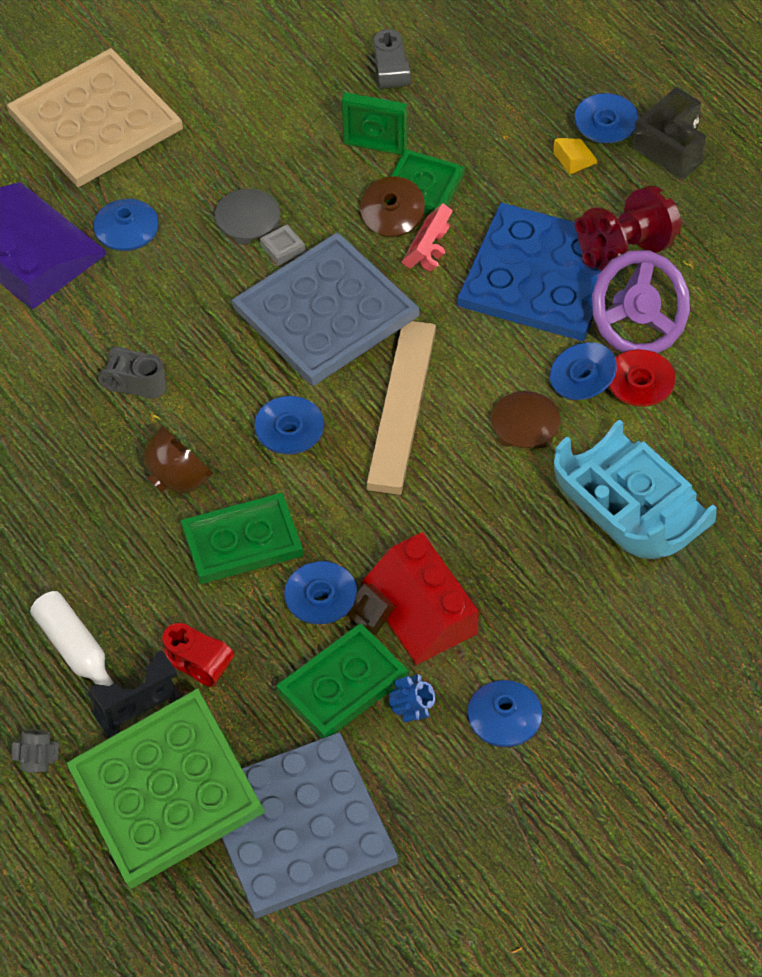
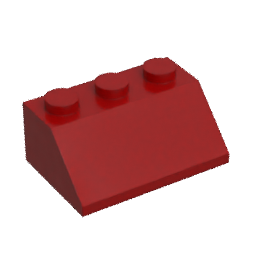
M423 532L391 547L361 581V587L363 584H372L396 606L385 622L415 666L478 634V609Z

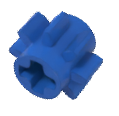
M421 675L407 676L395 680L397 688L389 693V703L393 712L403 716L404 722L428 718L430 715L427 709L435 704V692L432 686L426 681H421Z

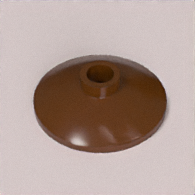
M396 176L382 178L374 182L365 191L360 204V212L365 225L372 232L384 237H399L411 232L420 223L425 211V201L419 187L406 178ZM389 199L397 200L393 205L385 204Z

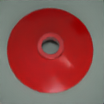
M637 349L624 352L615 358L617 371L615 378L608 387L613 395L622 402L640 407L652 406L664 401L672 393L675 386V372L670 362L662 355L649 350Z

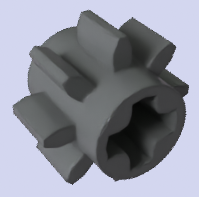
M24 730L22 731V738L15 739V742H12L11 760H21L20 770L48 771L49 763H55V760H58L59 742L50 741L49 731Z

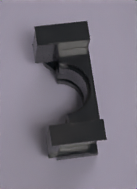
M163 650L155 653L154 658L150 659V665L145 667L147 678L140 687L127 690L119 687L116 683L110 686L96 684L87 692L92 705L91 712L108 739L121 732L120 724L165 700H168L171 704L182 698V695L172 682V678L177 676V671Z

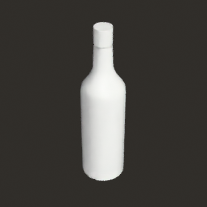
M51 591L40 596L31 606L30 613L71 670L78 676L89 678L98 685L110 686L114 684L105 670V654L103 649L61 593Z

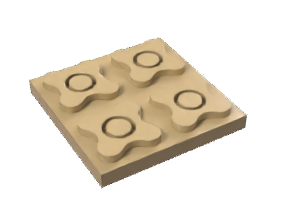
M112 48L7 104L9 115L77 188L183 129L182 120Z

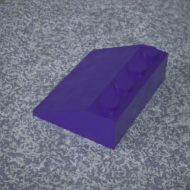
M18 182L0 187V284L33 310L104 257L106 250L25 185Z

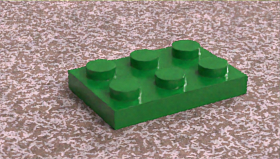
M283 492L181 520L182 530L200 585L303 557V548Z
M360 623L277 684L276 690L277 694L323 739L334 735L396 688L395 680L409 676V670Z

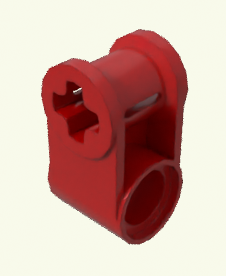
M174 623L168 626L162 635L165 647L164 653L173 667L208 687L216 685L235 656L231 648L225 643L211 638L187 624Z

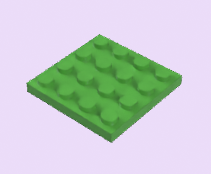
M199 689L190 692L66 763L125 883L130 889L265 813L262 804Z

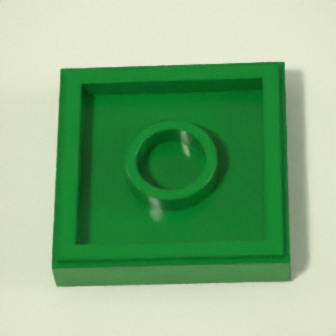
M344 92L342 97L343 144L402 155L405 149H407V104Z
M405 149L391 177H403L415 183L424 197V214L429 215L442 203L446 206L450 204L465 174V166ZM389 199L386 203L393 205L397 200Z

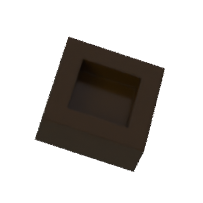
M363 584L355 596L352 609L347 615L357 624L361 623L372 635H377L396 606L372 584Z

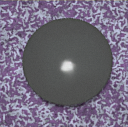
M240 189L231 192L220 200L215 210V220L218 227L225 234L234 237L235 242L238 244H248L254 238L266 235L271 230L276 229L280 224L278 203L271 195L257 189Z

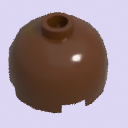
M163 426L158 429L146 445L144 464L151 472L147 479L161 492L168 488L177 494H187L198 489L213 474L201 460L174 438Z

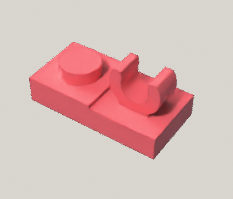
M442 203L426 217L401 263L411 269L420 261L422 267L427 271H433L438 267L439 263L433 260L431 255L439 259L446 251L442 246L433 244L435 239L440 240L449 229L450 225L447 223V220L453 212L452 209Z

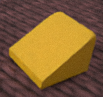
M557 138L554 140L553 154L569 175L597 163L596 157L581 139Z

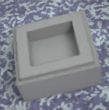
M288 224L260 238L261 247L277 266L305 252V244Z

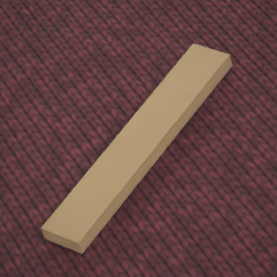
M411 321L401 328L367 480V490L402 495L436 334V324Z

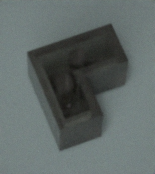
M675 87L635 122L633 148L684 180L703 163L706 135L697 130L701 102L680 88Z

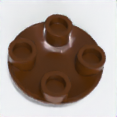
M520 391L503 397L495 405L492 411L491 422L495 433L498 435V441L503 446L546 448L550 446L553 437L558 432L560 414L556 405L546 396L531 391Z

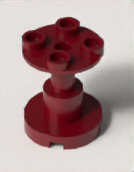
M645 186L633 191L626 199L624 213L618 219L608 210L601 207H594L585 211L581 217L575 220L574 224L575 230L578 233L579 244L583 252L582 259L585 265L591 269L596 267L602 271L612 259L628 252V244H637L642 249L650 250L654 253L672 247L675 243L673 242L675 236L679 235L681 230L680 214L674 201L671 198L666 200L660 194L663 190L659 187Z

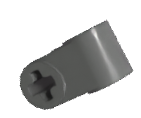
M392 29L379 31L374 37L376 52L374 62L379 90L410 86L409 63L407 57H405L400 34Z
M114 347L110 350L108 354L109 362L106 368L98 375L99 383L113 392H124L153 399L164 394L167 389L163 363L157 355L131 351L123 347Z

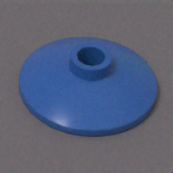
M601 93L584 99L578 105L575 111V124L585 137L593 141L614 143L622 141L633 134L638 125V112L635 106L626 98L616 94Z
M135 199L116 200L105 205L97 213L93 224L94 233L99 242L110 249L118 251L135 250L145 246L154 238L158 230V217L154 209L145 202Z
M593 342L580 343L566 349L556 358L551 367L550 381L554 390L566 399H589L603 392L612 383L617 371V362L611 350L606 346Z
M284 396L271 400L259 410L255 419V432L258 440L267 449L280 454H297L310 449L319 441L324 430V420L319 408L311 401L297 396Z
M319 561L306 564L297 569L289 577L284 595L288 609L296 618L310 624H328L341 619L352 609L357 589L353 576L344 567L332 562ZM320 597H325V598H327V599L322 600V601H318V600H317V599L320 598Z
M500 680L488 683L476 691L468 706V720L474 733L484 742L498 747H513L525 743L538 731L542 720V708L539 699L528 687L515 681ZM509 705L511 708L509 710H502L499 706Z

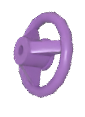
M650 250L628 251L612 259L598 275L592 294L593 317L601 336L615 350L624 353L630 350L642 349L660 353L670 348L684 331L690 313L689 290L682 273L668 258ZM631 264H638L626 288L616 293L613 305L605 310V294L609 282L619 270ZM654 267L661 269L670 278L676 291L677 313L674 322L660 312V295L650 285ZM619 320L633 321L638 324H646L665 335L651 343L635 344L621 338L611 328L610 324Z

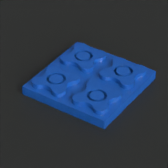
M501 202L458 296V307L584 342L594 319L592 294L598 275L602 271L596 267L591 269L583 262V252L579 244L578 233L575 230V222Z

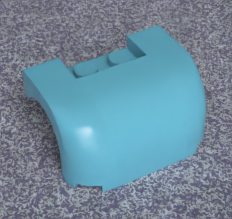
M621 420L614 423L610 431L597 445L582 454L572 455L571 439L569 437L564 438L556 447L554 473L559 488L618 545L632 555L642 559H657L670 556L681 550L716 522L717 507L712 504L706 510L696 501L697 493L683 476L644 441L642 443L637 441L634 444L623 434V422Z

